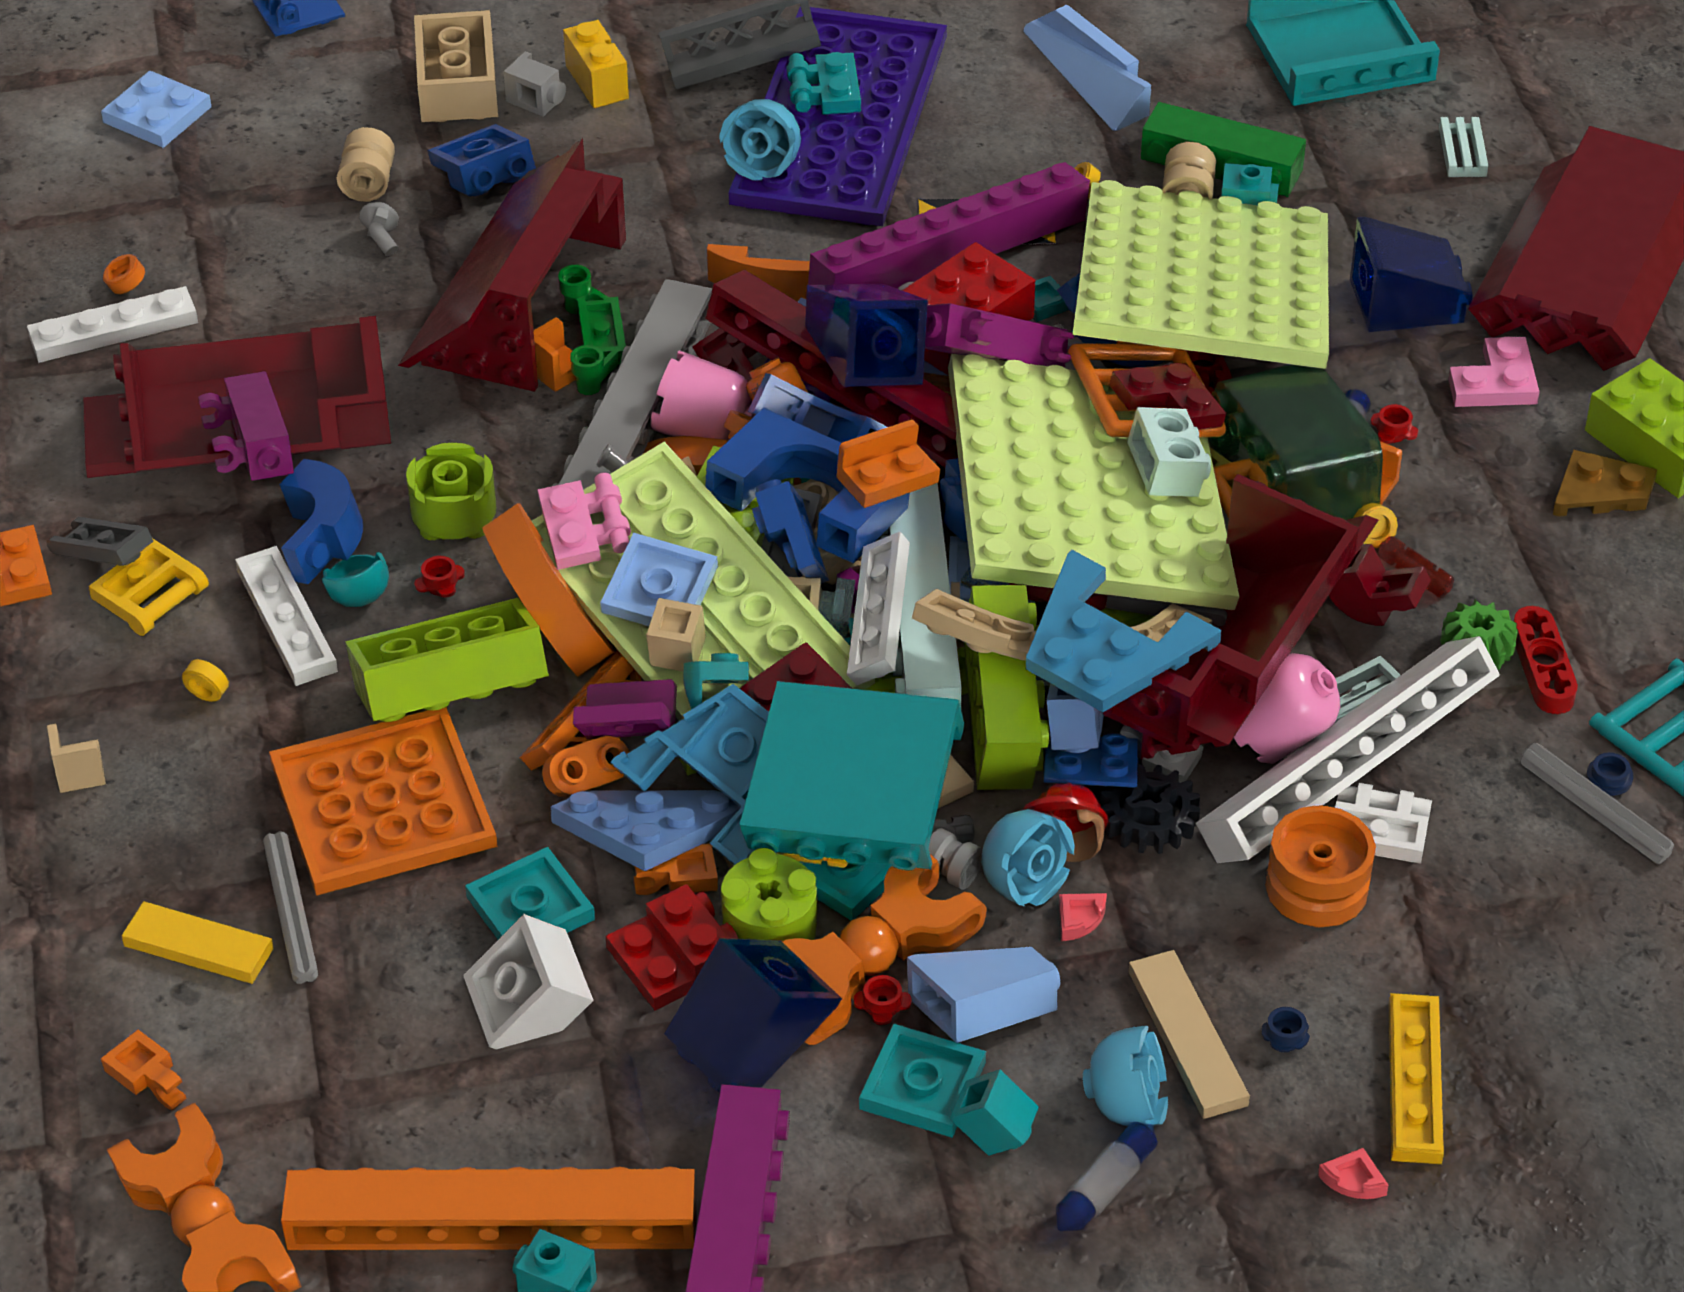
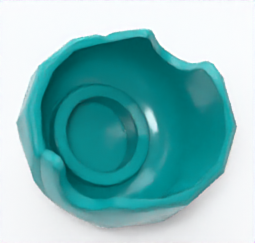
M377 552L375 556L369 554L351 555L348 560L337 562L331 569H324L322 582L333 601L344 607H362L376 601L384 593L389 581V571L386 561L380 552Z

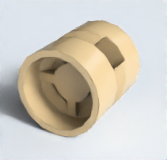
M362 127L353 130L347 135L343 147L342 160L338 169L337 184L342 193L349 198L370 202L379 199L385 194L395 148L391 138L384 132L375 128Z
M1185 142L1171 148L1166 155L1163 193L1171 192L1179 195L1182 191H1194L1201 194L1202 197H1208V199L1212 200L1216 158L1213 152L1207 146L1195 142Z

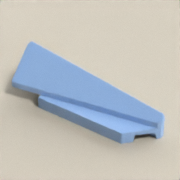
M1070 6L1060 7L1025 25L1024 33L1113 131H1118L1149 116L1151 84L1138 77L1139 60Z

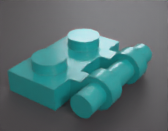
M833 52L815 55L816 64L811 65L804 61V56L800 53H794L789 57V64L786 68L788 80L792 83L789 92L791 101L795 104L797 111L804 113L809 111L811 105H821L822 114L861 112V97L853 52Z

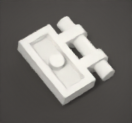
M1359 783L1358 787L1349 786L1338 794L1335 808L1343 809L1358 817L1369 828L1376 845L1375 856L1421 864L1432 800L1414 797V792L1401 790L1400 794L1373 790V785Z

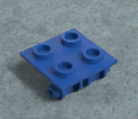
M252 0L275 37L292 34L304 28L326 24L332 20L345 17L344 11L336 0Z
M1049 734L1048 748H1045L1044 782L1137 787V739L1127 738L1120 734H1107L1100 737L1098 748H1091L1082 753H1070L1065 750H1052Z

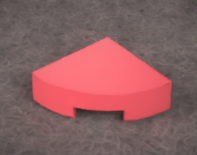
M1107 893L1059 894L1061 941L1081 938L1098 927L1105 915Z
M1364 1148L1319 1165L1318 1176L1331 1189L1342 1195L1357 1199H1375L1387 1196L1389 1185Z

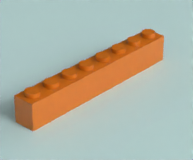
M414 1167L407 1170H375L373 1168H359L356 1170H324L321 1168L287 1170L281 1223L287 1250H519L523 1245H530L539 1229L589 1249H693L696 1219L695 1169H679L677 1167H663L661 1169H628L625 1167H613L610 1169H577L574 1167H563L560 1169H526L522 1167L475 1169L463 1167L457 1170H426Z

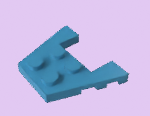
M1071 550L1067 554L1026 656V670L1097 710L1105 712L1151 685L1153 677L1169 668L1173 670L1179 669L1189 663V656L1203 648L1209 651L1221 642L1220 629L1187 611L1163 638L1156 642L1088 605L1085 601L1106 580V568Z
M736 685L728 686L683 714V720L665 731L657 730L644 738L645 743L628 754L623 751L612 759L611 764L645 792L675 757H679L740 807L737 813L710 842L713 849L733 865L748 858L751 852L754 851L747 848L740 828V821L769 712Z

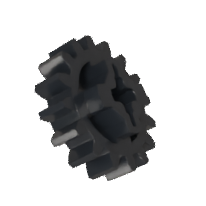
M1139 764L1137 765V787L1107 786L1106 791H1101L1100 806L1108 815L1107 836L1110 838L1121 835L1120 846L1123 848L1129 846L1132 842L1138 844V853H1144L1147 846H1154L1155 851L1161 854L1163 853L1164 844L1167 843L1178 849L1181 846V837L1192 839L1194 827L1197 826L1196 822L1200 820V794L1192 793L1193 782L1191 780L1179 782V771L1174 770L1169 775L1162 774V765H1156L1153 772H1146L1145 767ZM1125 800L1124 807L1120 808V805ZM1179 809L1180 813L1175 817V811Z

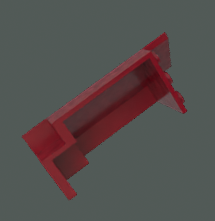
M583 138L573 144L569 151L561 156H555L540 166L533 175L527 179L522 178L512 186L398 366L410 368L421 361L423 366L533 392L537 390L538 377L531 298L568 238L620 250L626 241L623 178L585 170Z
M376 316L359 317L360 323L310 328V331L143 350H136L129 343H120L121 354H113L116 380L123 382L125 393L83 398L87 478L215 464L216 459L226 458L229 456L230 451L215 452L212 439L218 436H229L234 440H238L231 419L225 420L218 428L205 429L201 416L212 415L216 408H201L198 397L205 393H214L220 397H226L224 378L263 371L267 373L286 426L291 455L391 444Z
M1240 474L1236 475L1233 479L1226 544H1229L1239 599L1235 610L1224 609L1228 614L1226 624L1220 627L1214 626L1221 630V642L1209 651L1203 648L1189 656V663L1179 669L1173 670L1169 668L1152 678L1151 685L1103 712V715L1143 733L1141 760L1143 757L1151 759L1159 751L1168 750L1171 755L1197 751L1199 746L1204 743L1212 742L1215 747L1230 744L1272 681L1282 662L1288 657L1379 521L1378 519L1368 515L1347 520L1334 517L1308 505L1300 499H1294L1273 490L1259 481H1253Z

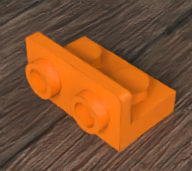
M908 420L840 444L836 478L863 508L939 483L940 468L917 445L919 425L914 420Z
M34 525L0 532V607L52 595Z

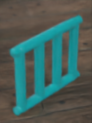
M1676 658L1670 663L1668 667L1669 672L1604 716L1600 712L1596 713L1589 720V725L1684 797V760L1674 767L1655 753L1684 733V710L1640 741L1621 728L1628 721L1684 684V662Z

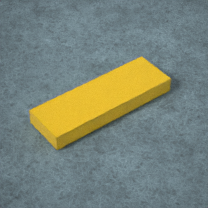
M143 901L121 935L125 947L250 984L254 983L274 949L272 938Z

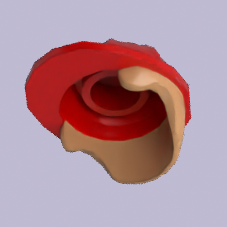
M1070 782L1055 784L1037 799L1026 804L1022 809L1045 813L1066 823L1072 831L1075 844L1074 855L1067 852V862L1089 860L1100 851L1104 839V831L1108 823V815L1087 787L1071 784Z

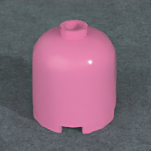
M679 350L677 360L671 358L659 384L656 395L664 399L660 414L656 412L651 414V428L656 432L673 437L696 436L730 440L728 438L730 431L723 426L730 410H735L751 417L755 416L748 412L752 402L746 390L748 382L744 376L735 371Z
M1289 654L1234 736L1235 741L1240 747L1248 744L1255 752L1260 754L1257 757L1259 762L1274 764L1321 735L1334 725L1341 708L1340 694L1335 677L1315 658L1304 654Z

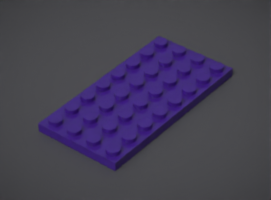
M801 6L798 10L796 18L803 16ZM810 7L821 46L800 52V54L804 56V61L811 65L816 64L815 55L833 52H853L861 97V112L822 114L821 105H811L809 111L804 113L797 111L795 104L792 103L789 89L792 83L788 80L786 70L790 56L780 58L765 99L782 104L794 115L800 128L801 144L797 156L781 175L774 178L762 177V180H751L736 172L728 192L729 205L819 217L827 220L833 219L861 223L863 225L883 226L947 37V25Z

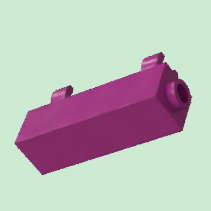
M951 303L925 305L924 315L920 324V348L948 354H975L983 358L1004 361L1019 360L1027 364L1042 366L1059 365L1064 368L1065 364L1071 361V355L1067 354L1068 339H1073L1074 335H1072L1073 332L1067 329Z
M266 371L224 378L226 397H220L214 393H205L198 397L201 408H216L212 415L201 416L203 427L205 429H215L220 427L225 420L231 419L238 439L234 440L229 436H218L212 439L215 452L230 451L229 456L226 458L215 460L218 472H231L239 464L246 463L251 481L294 473L289 435Z

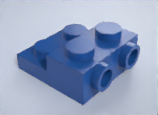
M497 124L427 150L431 165L447 172L450 186L467 196L482 195L488 192L493 185L500 182L511 183L518 181L528 171L536 169L529 139Z
M771 480L757 486L755 496L759 506L752 508L760 533H764L768 542L774 541L785 552L790 568L795 569L798 577L821 578V583L829 581L819 547L816 546V538L803 499L789 481L782 483L781 480Z

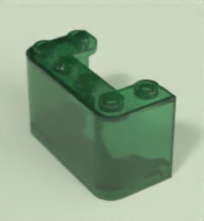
M1288 364L1218 381L1216 389L1211 395L1226 412L1224 419L1226 432L1221 437H1211L1212 444L1217 451L1220 450L1226 457L1237 455L1241 441L1247 449L1251 461L1257 463L1265 473L1269 488L1294 499H1300L1308 505L1334 517H1340L1345 520L1351 519L1362 506L1369 503L1380 504L1383 452L1379 438L1325 369Z

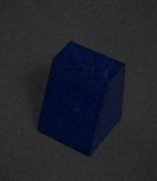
M1368 217L1357 218L1350 282L1369 332L1464 323L1466 307L1471 304L1473 299L1472 287L1469 281H1464L1461 259L1459 255H1454L1448 239Z
M885 284L807 285L805 328L841 385L845 387L923 385L927 299Z
M719 938L664 1034L678 1047V1054L687 1062L696 1065L708 1077L709 1085L719 1093L721 1084L761 1088L837 1008L842 998L781 940Z

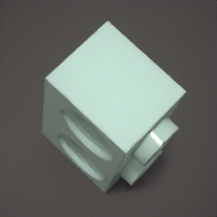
M1137 407L1127 443L1149 495L1199 497L1203 481L1208 479L1210 475V456L1208 453H1205L1202 447L1198 428L1193 426L1187 409Z

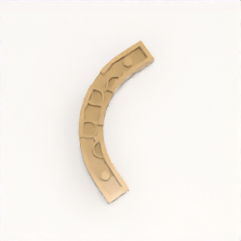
M935 589L917 601L912 615V619L925 624L931 632L939 635H950L967 642V646L976 652H995L1025 661L1036 634L1033 624L992 613L939 589ZM1172 603L1147 622L1130 628L1159 642L1186 611L1209 624H1212V620Z

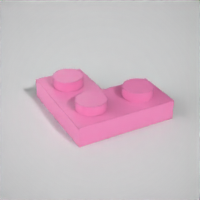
M1526 337L1485 338L1483 354L1486 366L1450 367L1448 380L1455 407L1538 404L1539 388Z

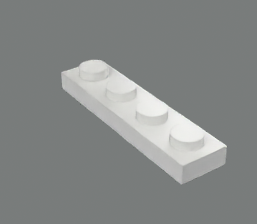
M184 286L135 299H127L123 302L95 309H87L63 317L47 319L27 325L36 358L38 363L197 324L198 319L187 287Z
M900 531L863 546L847 676L857 686L895 671L910 542Z
M277 546L235 559L237 572L295 686L338 672L336 659Z

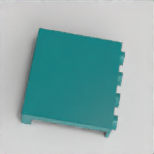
M1249 0L1246 26L1293 106L1436 80L1440 53L1439 47L1435 41L1420 42L1394 0Z
M777 681L740 821V828L747 848L753 850L768 848L775 853L799 854L810 860H820L825 857L843 859L855 865L879 863L892 865L901 870H913L915 868L931 869L932 860L928 848L953 740H961L964 729V720L959 700Z

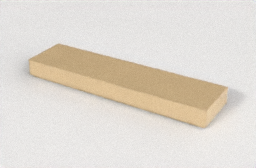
M1171 950L1129 962V974L1201 1117L1206 1119L1248 1107L1250 1095L1175 951Z

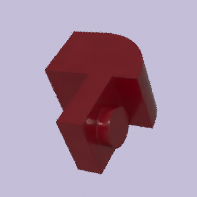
M1363 544L1330 592L1329 597L1338 609L1352 619L1368 625L1384 626L1392 611L1415 609L1431 579L1424 566L1385 570L1373 545Z

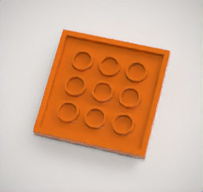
M447 707L439 710H427L404 716L396 721L381 722L269 751L271 765L316 896L498 847L494 827Z

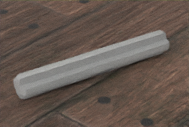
M1533 743L1524 750L1521 764L1654 863L1661 864L1672 854L1674 847L1672 840L1542 745Z
M282 831L276 834L268 833L264 837L263 843L292 979L297 984H302L306 981L313 982L318 976L289 838Z

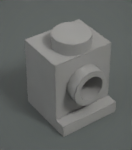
M525 51L503 71L506 102L544 117L564 99L566 85L559 81V70L532 60V54Z

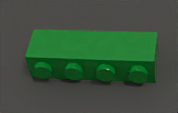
M1162 102L1157 103L1142 130V160L1165 165L1166 155L1177 144L1185 142L1199 143L1207 146L1216 158V179L1223 180L1225 163L1272 167L1271 183L1279 184L1278 195L1289 197L1303 171L1306 147L1305 138Z

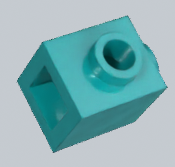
M1225 163L1222 196L1236 197L1242 201V204L1256 206L1263 201L1277 203L1279 184L1271 183L1272 167Z
M999 1069L967 1080L949 1119L990 1156L1009 1149H1017L1028 1140L1032 1132L1031 1125L1039 1106Z
M539 1229L529 1246L523 1245L519 1249L512 1268L513 1273L516 1274L518 1292H590L597 1281L594 1250L542 1229Z

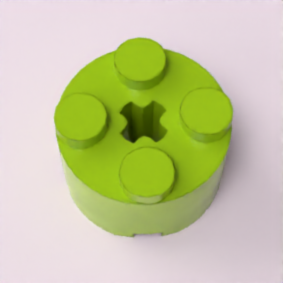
M463 443L434 445L426 449V456L417 462L416 458H414L408 465L406 478L411 517L414 524L418 527L420 535L427 540L461 539L466 537L476 539L484 536L482 527L493 520L497 508L493 466L490 459L485 454L484 458L475 453L474 447Z
M759 848L751 852L748 858L738 862L727 872L721 886L722 924L727 922L735 930L740 943V947L736 949L738 955L755 962L784 940L794 938L815 939L817 926L816 876L805 865L791 857L776 854L771 849Z

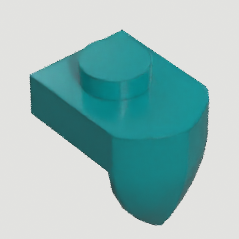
M714 653L711 654V661L686 662L683 667V682L691 709L702 703V683L746 684L749 680V662H739V654Z

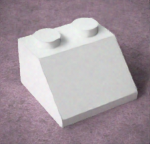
M525 914L463 975L488 1045L493 1049H500L561 1032L594 1001L566 929Z

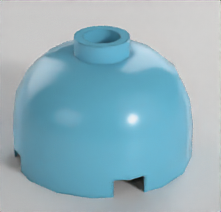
M754 99L738 106L724 120L719 135L720 143L723 142V148L726 152L724 157L727 163L739 175L751 180H762V177L774 178L781 175L795 160L801 144L800 128L794 115L782 104L770 99Z
M1030 809L1005 815L990 830L983 845L981 863L986 879L996 892L1018 905L1025 906L1024 904L1030 903L1038 906L1044 904L1058 892L1069 874L1070 869L1063 866L1066 861L1067 852L1074 855L1075 844L1072 831L1064 821Z
M1148 1026L1126 1028L1108 1035L1098 1044L1093 1052L1090 1069L1083 1071V1086L1087 1098H1095L1097 1107L1110 1121L1127 1127L1162 1125L1167 1115L1168 1096L1158 1099L1160 1082L1167 1081L1165 1064L1158 1039L1154 1032H1147Z

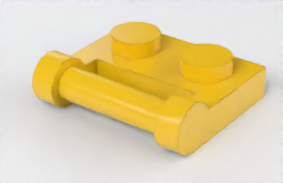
M155 539L140 552L141 555L137 560L124 566L116 565L88 586L91 599L126 621L131 629L140 636H144L151 631L156 620L192 593L198 595L209 586L208 578L201 569ZM175 577L180 580L146 607L142 608L139 606V604Z

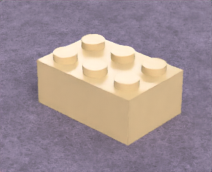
M490 10L414 15L417 86L421 122H445L462 119L480 120L498 117Z

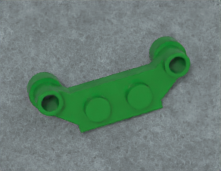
M569 265L562 268L558 274L559 290L564 295L566 311L572 314H579L583 345L575 348L570 354L571 372L576 376L578 392L583 395H593L600 391L601 382L618 364H621L622 353L626 347L618 297H608L592 287L591 273L588 268L582 265Z

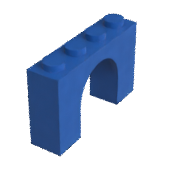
M765 408L756 414L707 460L705 487L718 501L739 511H743L756 498L757 486L771 480L808 478L823 482L834 488L838 494L819 512L816 546L853 564L862 556L863 546L875 542L908 509L910 493L863 508L836 478L841 442Z

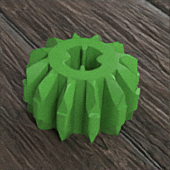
M1476 599L1471 606L1458 603L1453 612H1447V616L1443 621L1440 642L1444 645L1446 642L1480 636L1497 670H1500L1504 661H1510L1511 656L1515 652L1518 633L1516 629L1517 623L1511 621L1509 610L1497 611L1494 602L1487 606L1481 605Z

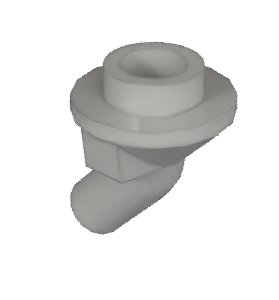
M382 202L364 205L360 210L359 219L368 228L367 236L373 238L385 256L393 255L398 250V246L388 232L398 226L399 216L397 212Z

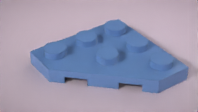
M716 790L576 792L570 798L552 805L551 822L637 868L647 871L714 839L740 807L722 792Z

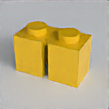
M600 21L583 22L577 26L563 29L566 67L592 107L597 108L629 99L627 61L617 46L611 43V38Z

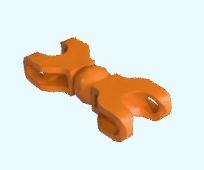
M930 854L932 860L931 869L915 868L913 870H901L891 866L884 879L882 897L870 905L871 916H862L850 921L841 931L840 938L832 931L823 938L816 940L804 938L787 939L770 949L751 966L748 984L761 998L771 1001L789 992H804L809 995L798 1006L794 1016L795 1032L808 1045H816L848 1024L852 1013V1000L854 995L863 989L865 976H875L886 971L894 963L896 955L905 960L908 956L918 952H952L983 927L987 908L972 893L962 892L947 900H932L927 897L937 886L939 880V863L932 854Z
M192 1103L175 1112L174 1115L178 1120L181 1132L177 1142L167 1151L155 1155L144 1154L137 1150L129 1139H125L107 1149L114 1168L133 1204L146 1210H161L168 1213L171 1217L173 1233L185 1245L191 1248V1255L184 1266L182 1282L187 1292H233L241 1284L251 1281L265 1282L275 1292H294L302 1287L295 1267L275 1231L262 1225L240 1222L235 1216L232 1200L218 1187H215V1180L220 1174L223 1165V1154L216 1142V1136L211 1125L196 1103Z

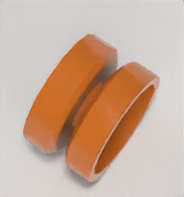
M1323 805L1301 807L1285 815L1274 827L1265 883L1270 902L1287 918L1299 924L1313 927L1337 926L1355 918L1367 902L1376 845L1369 828L1358 817L1343 809Z

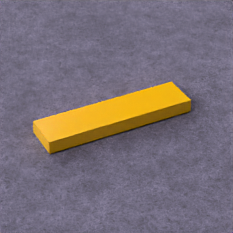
M1390 993L1388 1006L1391 1161L1442 1164L1444 1145L1439 996Z

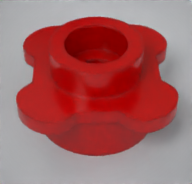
M1398 404L1387 405L1379 413H1375L1371 417L1370 423L1377 428L1379 432L1378 440L1383 443H1397L1404 439L1414 440L1418 436V428L1412 426V412L1405 406Z
M430 557L421 566L422 576L415 580V589L421 593L429 591L431 594L443 598L451 597L456 593L455 586L458 580L463 579L465 576L464 569L460 565H455V562L449 557Z
M877 975L867 980L863 991H859L854 995L853 1002L857 1009L867 1011L872 1016L875 1024L887 1025L892 1021V1017L897 1012L910 1008L912 998L909 993L902 992L901 984L895 978L888 975Z

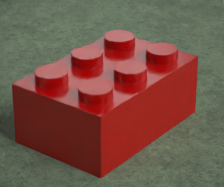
M974 242L889 298V306L910 319L919 330L924 315V306L951 303L1029 321L1034 318L1036 279L977 242ZM925 348L917 354L918 357L949 376L948 365L951 354Z

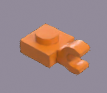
M710 843L701 844L647 871L634 866L636 876H634L633 881L635 892L638 895L653 894L669 884L670 892L685 884L694 893L717 891L718 875Z
M139 1029L101 1058L104 1071L135 1095L149 1087L159 1102L169 1110H173L187 1099L186 1095L177 1088L182 1083V1079L170 1069L173 1067L170 1053Z

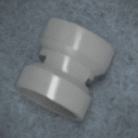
M943 828L937 829L931 835L928 849L930 854L938 860L939 875L945 876L950 885L960 890H965L974 881L981 868L983 849L971 842L961 843L957 841L953 833Z

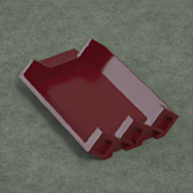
M1589 126L1575 153L1545 166L1468 307L1491 338L1524 325L1547 355L1580 341L1603 371L1636 358L1684 260V151Z

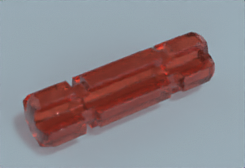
M1389 536L1380 543L1379 558L1389 565L1396 563L1395 569L1424 566L1431 579L1426 590L1436 597L1443 598L1453 589L1455 579L1451 574L1442 568H1439L1437 571L1436 564L1411 547L1404 549L1406 544L1396 537Z

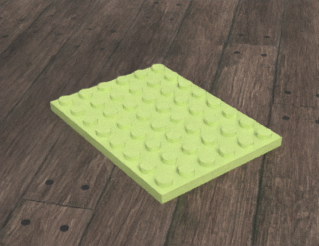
M1105 180L1100 183L1092 182L1072 335L1326 369L1329 356L1328 213H1322L1316 208L1307 206L1298 209L1284 208L1270 201L1260 202L1258 206L1242 204L1240 199L1232 196H1222L1219 199L1212 198L1211 200L1208 197H1202L1201 194L1194 191H1182L1179 195H1175L1176 193L1171 192L1163 193L1160 188L1155 186L1126 187L1112 180Z
M951 354L948 373L957 431L956 444L971 576L973 579L1054 588L1067 554L1074 550L1106 568V580L1094 592L1096 594L1235 610L1239 593L1229 544L1226 543L1227 533L1207 437H1199L1205 453H1208L1210 456L1211 471L1208 479L1203 481L1199 497L1149 495L1127 443L1128 437H1110L1106 433L1076 370L1066 369L1059 365L1042 366L1027 364L1019 360L989 359L975 354ZM1103 386L1106 394H1115L1110 386ZM1115 411L1119 420H1134L1136 411Z

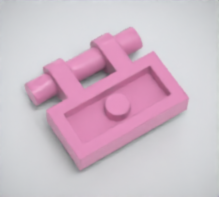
M609 473L596 475L594 478L596 490L584 494L581 480L538 489L539 502L558 570L600 561L599 546L611 543L614 552L624 553L629 543L628 536L631 533L627 517L623 516L619 505L622 503V497L619 487L613 484ZM603 512L605 521L602 524L593 525L590 514Z

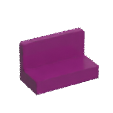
M672 679L590 684L587 687L586 706L574 707L573 725L587 739H596L602 736H649L657 730L663 732L675 724L677 684Z

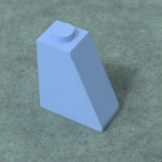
M1033 947L915 954L907 957L908 993L912 998V1002L956 1043L1057 1010V989L1060 987L1059 972L1052 962L1045 959Z

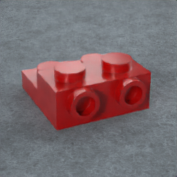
M687 884L646 903L647 916L605 936L606 948L654 1011L737 971L736 949L740 947V943L735 930L727 922L719 925L714 919V907L707 894L703 891L694 894Z

